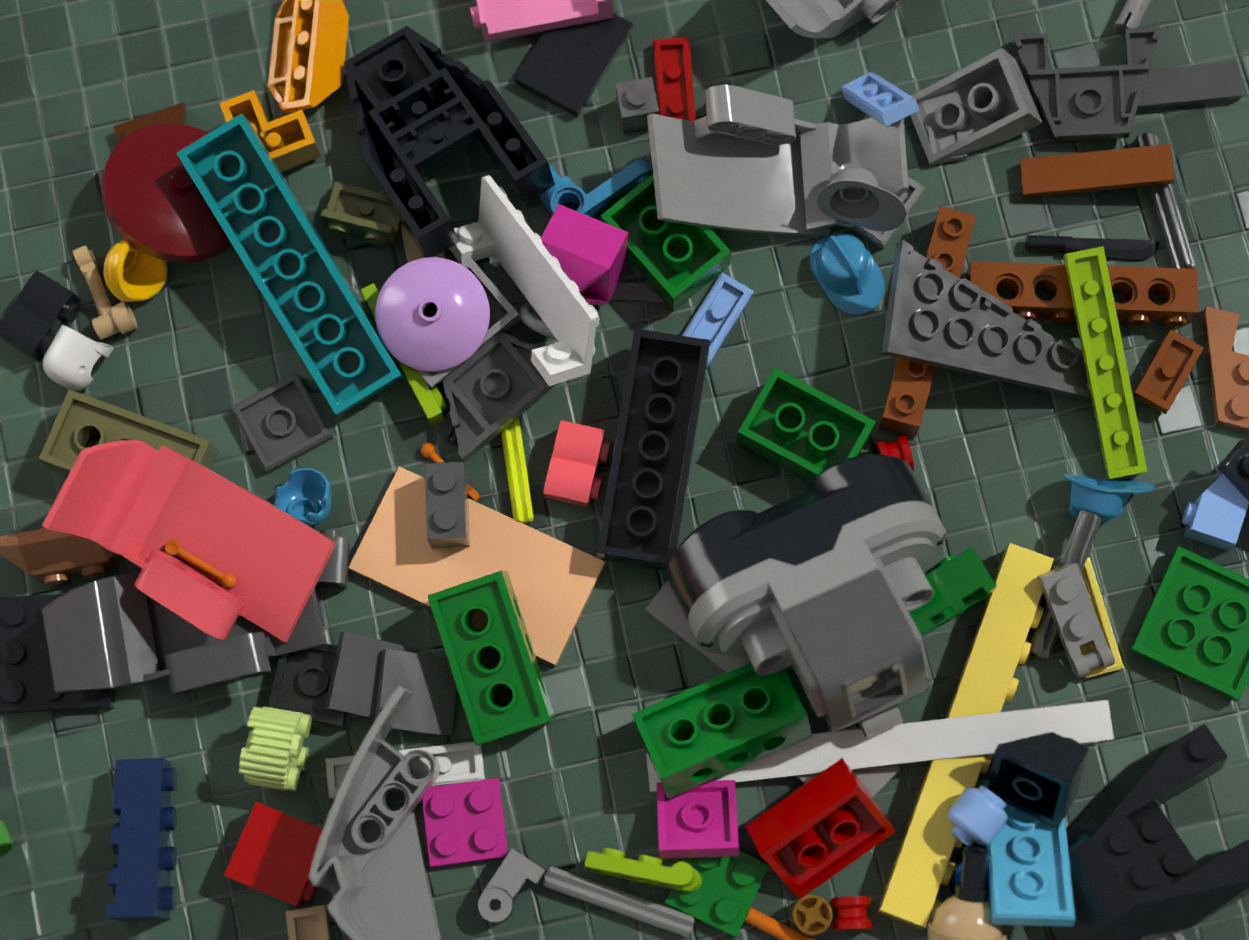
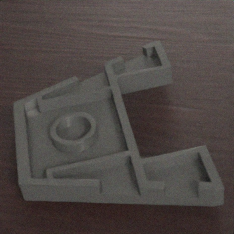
M1160 27L1126 28V65L1050 69L1047 33L1014 35L1015 50L1054 142L1129 138L1158 41Z

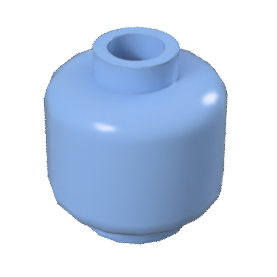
M982 785L978 789L966 788L947 813L949 821L954 825L950 833L969 847L974 841L980 845H989L1007 822V814L1003 810L1006 803Z

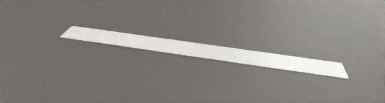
M1108 700L904 723L866 739L861 729L836 731L834 733H817L710 781L735 780V782L821 773L841 758L851 769L990 754L995 753L998 744L1049 732L1074 739L1078 743L1113 740ZM646 753L650 792L657 791V782H660Z

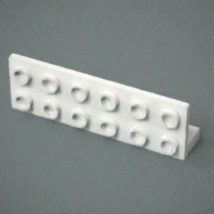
M490 175L482 177L478 222L454 228L459 242L449 248L460 264L469 256L473 261L495 255L547 325L558 342L532 350L531 362L549 386L590 374L592 356L595 354L594 340L596 327L599 325L596 309L589 305L582 297L578 286L573 280H569L561 269L557 258L550 255L544 247L540 236L534 233L527 225L522 212L518 209L516 210L508 200L505 190L502 187H498Z

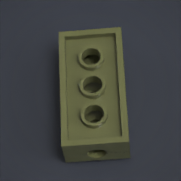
M69 389L39 460L50 470L68 476L81 450L88 448L89 442L98 436H101L97 445L118 440H140L156 450H159L160 446L163 445L210 470L218 450L210 440Z

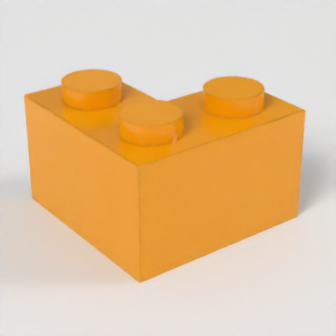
M255 90L219 103L226 122L241 113L250 121L280 172L321 157L302 109L268 122Z

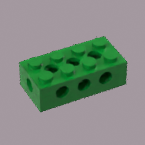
M501 570L427 595L476 746L556 719L508 571ZM479 609L483 610L488 616V624L482 631L476 630L472 625V616ZM491 646L500 653V662L494 669L488 667L484 661V653ZM501 684L509 686L513 693L512 701L507 706L500 704L496 698V690Z
M752 663L632 714L639 736L668 799L812 736L808 715L785 669L769 675H758Z

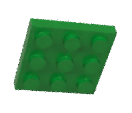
M1178 546L1170 559L1129 651L1235 702L1239 701L1249 680V579Z

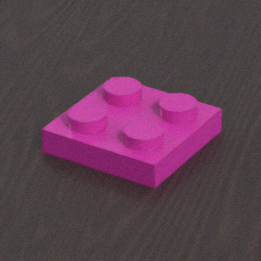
M499 778L433 786L424 795L422 800L431 868L506 858L509 852Z
M735 780L708 781L669 799L661 783L657 782L659 859L739 856Z

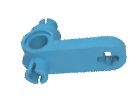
M647 158L638 159L587 194L580 187L576 186L569 176L560 177L554 166H549L555 185L542 192L539 199L552 216L558 204L563 205L567 202H573L579 206L577 212L595 219L652 175V164Z

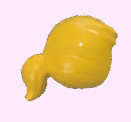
M124 239L116 243L108 251L104 261L103 273L106 285L120 301L133 302L149 299L163 288L167 279L168 261L149 256L133 247Z

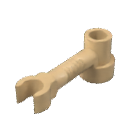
M87 245L73 250L75 260L86 279L99 313L98 317L92 319V324L98 337L102 340L118 332L125 334L137 329L136 318L127 302L123 301L114 306L111 305L92 249L89 250Z

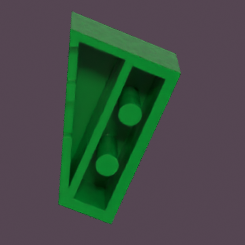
M972 546L957 556L953 554L938 562L934 566L936 569L925 575L934 591V596L922 607L909 612L922 637L986 601L997 587Z

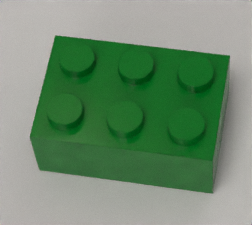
M653 174L600 216L602 222L628 232L627 260L672 311H675L730 266L731 251L711 228L658 220Z
M774 367L738 430L736 443L811 482L820 472L831 465L859 456L873 432L876 421Z

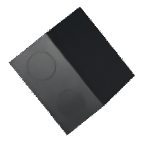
M1053 732L998 744L995 749L987 789L1006 804L1059 828L1078 794L1089 748L1080 745L1074 739L1062 737Z

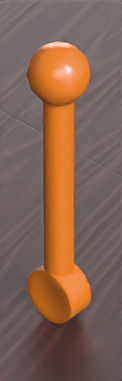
M425 443L420 449L422 456L431 458L435 463H446L435 453V447L432 444ZM468 485V496L476 502L481 496L474 488Z
M177 540L166 542L164 548L168 555H179L220 580L226 589L235 587L237 580L234 575H225L185 551Z

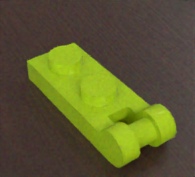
M602 847L601 853L592 851L587 853L585 867L595 874L684 892H694L700 888L702 883L700 873L686 862H678L672 867L662 866V860L656 857L639 855L637 861L624 858L625 853L620 850Z

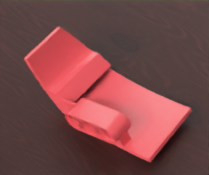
M118 440L81 450L42 524L47 530L92 540L141 567L142 570L134 583L137 589L198 629L222 640L227 638L238 615H241L281 641L288 642L337 544L283 510L177 451L163 445L160 446L159 450H156L140 440ZM177 540L185 551L225 575H234L237 580L235 587L226 589L220 580L179 555H168L164 548L166 542Z

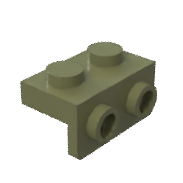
M339 182L334 183L327 210L322 209L320 215L323 225L327 228L328 232L341 237H348L349 233L362 236L364 241L377 246H384L385 242L396 245L402 225L401 220L384 193Z

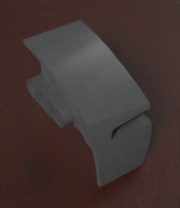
M141 570L108 577L76 587L42 608L55 692L114 689L152 685L169 681L172 696L186 695L268 674L271 672L269 658L326 645L315 588L288 642L281 641L241 615H238L226 639L215 638L137 589L134 583Z

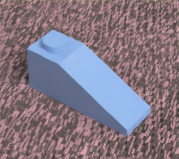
M1222 474L1194 503L1188 502L1181 521L1182 524L1187 525L1183 537L1229 551L1237 543L1249 501Z

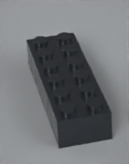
M634 329L597 547L598 559L668 571L670 561L678 548L710 352V340Z

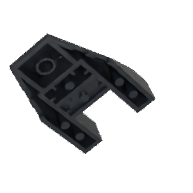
M403 27L344 62L365 163L424 258L435 257L458 243L459 240L451 220L419 172L476 138L483 145L523 204L555 185L548 161L495 86L487 79L484 81L470 72L469 67L459 60L454 61L442 53L441 48L410 27Z
M1206 724L1199 726L1172 742L1103 791L1068 831L1067 844L1075 922L1073 927L1048 926L1056 940H1133L1157 936V934L1180 929L1183 931L1193 928L1249 894V839L1200 867L1159 807L1223 768L1228 756Z

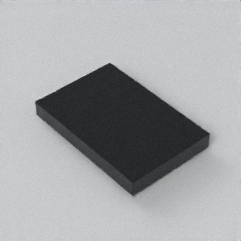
M613 13V18L544 31L515 76V83L579 117L633 30V23Z

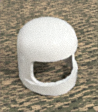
M61 325L45 353L43 369L46 375L58 385L70 390L81 391L88 388L95 380L91 377V370L98 358L103 356L109 359L114 348L109 344L91 340L79 332Z

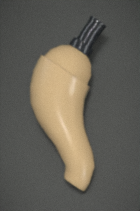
M965 847L963 849L961 879L956 883L955 895L947 898L936 909L934 918L930 919L928 923V940H1007V933L1002 929V925H995L991 922L990 902L987 900L988 887L984 885L989 851L978 847Z

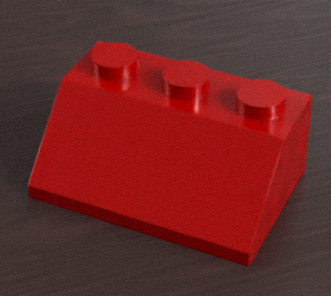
M843 758L746 825L761 857L799 899L896 832L862 781Z

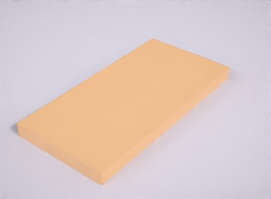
M399 466L348 569L429 608L431 606L427 595L501 570L508 571L537 659L556 667L604 569L605 561L521 522H517L469 498L470 546L431 548L427 540L425 478ZM479 609L472 616V625L476 630L482 631L488 624V616L483 610Z

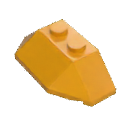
M283 0L275 17L268 88L279 103L282 111L288 113L313 108L342 86L349 15L342 0Z

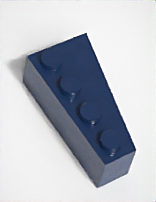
M164 758L116 760L113 811L115 815H120V823L113 825L111 846L113 847L114 855H118V863H114L113 868H109L108 885L112 886L113 894L116 896L115 903L107 904L106 918L119 921L169 920L170 910L176 909L177 894L175 886H170V870L176 869L177 854L175 846L170 847V831H175L177 826L176 808L171 807V791H176L177 773L175 768H171V762Z

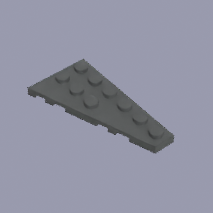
M901 240L896 243L882 348L883 355L1079 399L1091 400L1082 350L1064 339L1058 340L1042 330L1040 324L1032 319H1024L1013 312L1011 306L966 278L960 279L942 268L943 264L932 257L927 259L913 250L914 246L906 241Z

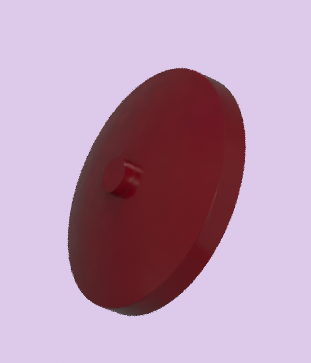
M183 124L151 125L128 135L110 154L101 183L103 206L115 230L139 251L164 261L193 263L213 258L232 246L177 155V152L207 135L208 132Z

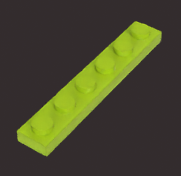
M1104 246L1064 254L1107 479L1147 472Z

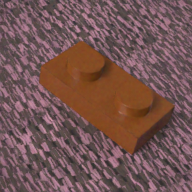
M1170 329L1133 393V397L1166 415L1204 347Z

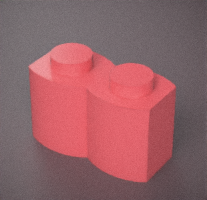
M563 420L560 421L544 485V498L589 508L591 499L598 500L603 478L596 477L600 462L607 463L611 448V441L605 440V430Z

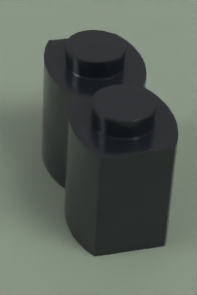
M36 271L21 290L16 302L0 321V338L39 362L45 356L61 325H70L77 318L80 311V306H78L80 299L71 290Z

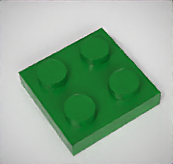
M740 850L739 856L685 858L684 862L690 864L700 873L702 877L701 886L694 892L671 889L665 904L736 938L769 868V864Z

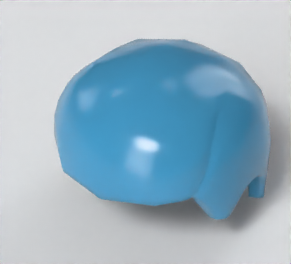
M312 468L294 469L290 472L288 481L283 486L276 487L274 506L310 527L315 526L329 515L332 504V491L329 481L322 472Z

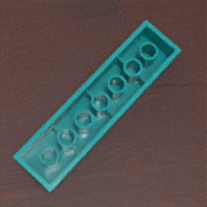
M242 113L177 152L187 172L336 415H344L405 377L392 354L384 346L376 328L250 121Z

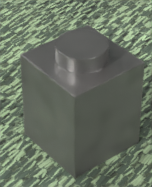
M652 77L616 83V101L623 134L648 129L647 115L651 113L659 115Z

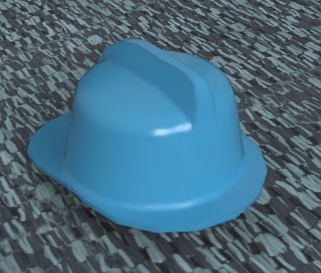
M848 233L826 235L814 245L810 253V267L832 304L837 309L852 315H861L872 311L880 303L884 295L885 281L881 270L866 246L857 237Z
M1063 474V478L1071 481L1070 515L1077 518L1080 511H1088L1101 517L1100 523L1111 521L1123 512L1132 493H1144L1155 490L1154 485L1137 480L1089 478L1074 474Z

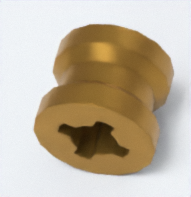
M807 895L801 898L793 906L791 912L792 923L795 929L807 936H816L826 931L833 918L829 903L823 897L817 895Z

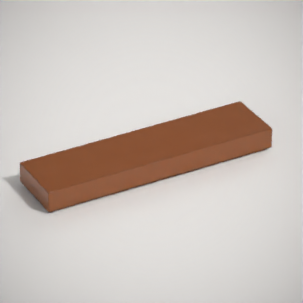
M1171 144L1020 159L1023 198L1174 184Z

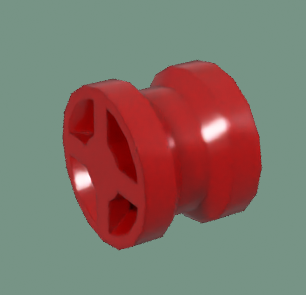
M905 435L897 437L894 442L886 443L881 440L874 443L875 454L900 458L906 461L914 472L913 456Z
M870 896L831 898V906L836 912V918L832 922V930L872 929V921L867 917V908L871 905Z

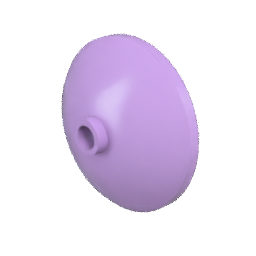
M428 257L403 265L387 279L377 298L375 321L381 341L398 361L416 370L439 372L461 365L478 351L488 332L490 307L483 286L471 271L449 259ZM429 304L437 306V313L433 317H426L423 313L424 308Z

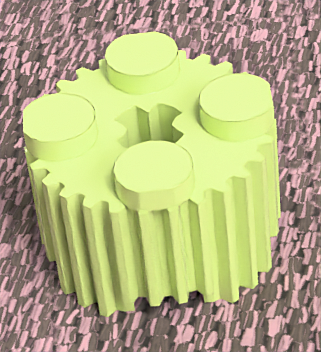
M264 706L263 708L253 707L247 726L254 727V729H251L249 732L246 748L242 747L239 763V773L245 774L244 781L250 785L296 792L300 770L305 771L309 757V748L303 747L302 743L304 738H308L310 732L311 715Z

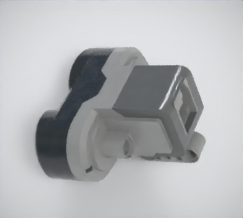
M867 454L845 459L820 472L809 483L805 492L760 513L750 510H734L708 520L688 535L675 551L668 567L667 579L699 647L706 652L718 655H748L758 675H769L792 665L817 717L824 715L833 733L857 722L864 736L868 739L903 723L897 704L928 690L925 670L928 667L924 642L909 612L922 607L934 596V591L924 573L933 565L946 539V530L912 468L906 461L883 454Z

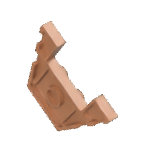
M1206 306L1203 310L1202 318L1207 336L1205 343L1211 369L1210 385L1215 424L1249 433V355L1232 351L1240 314Z

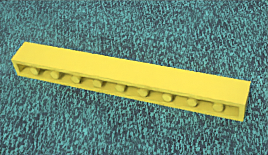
M1009 543L1006 547L994 579L997 587L986 601L945 719L1000 713L1004 701H1012L1019 679L1013 678L1017 664H1025L1031 648V643L1026 642L1030 627L1037 629L1044 611V607L1038 606L1043 591L1037 576L1052 571L1050 569L1054 561L1053 558ZM993 753L930 760L877 910L878 913L920 929L926 928L927 922L934 918L936 909L942 903V901L936 899L940 885H948L955 864L949 862L954 847L960 849L963 843L950 833L954 825L949 821L947 813L966 788H976L975 784L979 773L986 775Z

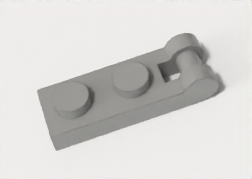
M1072 562L1037 576L1075 676L1079 679L1089 675V670L1101 666L1104 669L1114 665L1115 660L1112 651L1106 643L1078 564ZM1090 642L1094 652L1083 656L1079 646Z

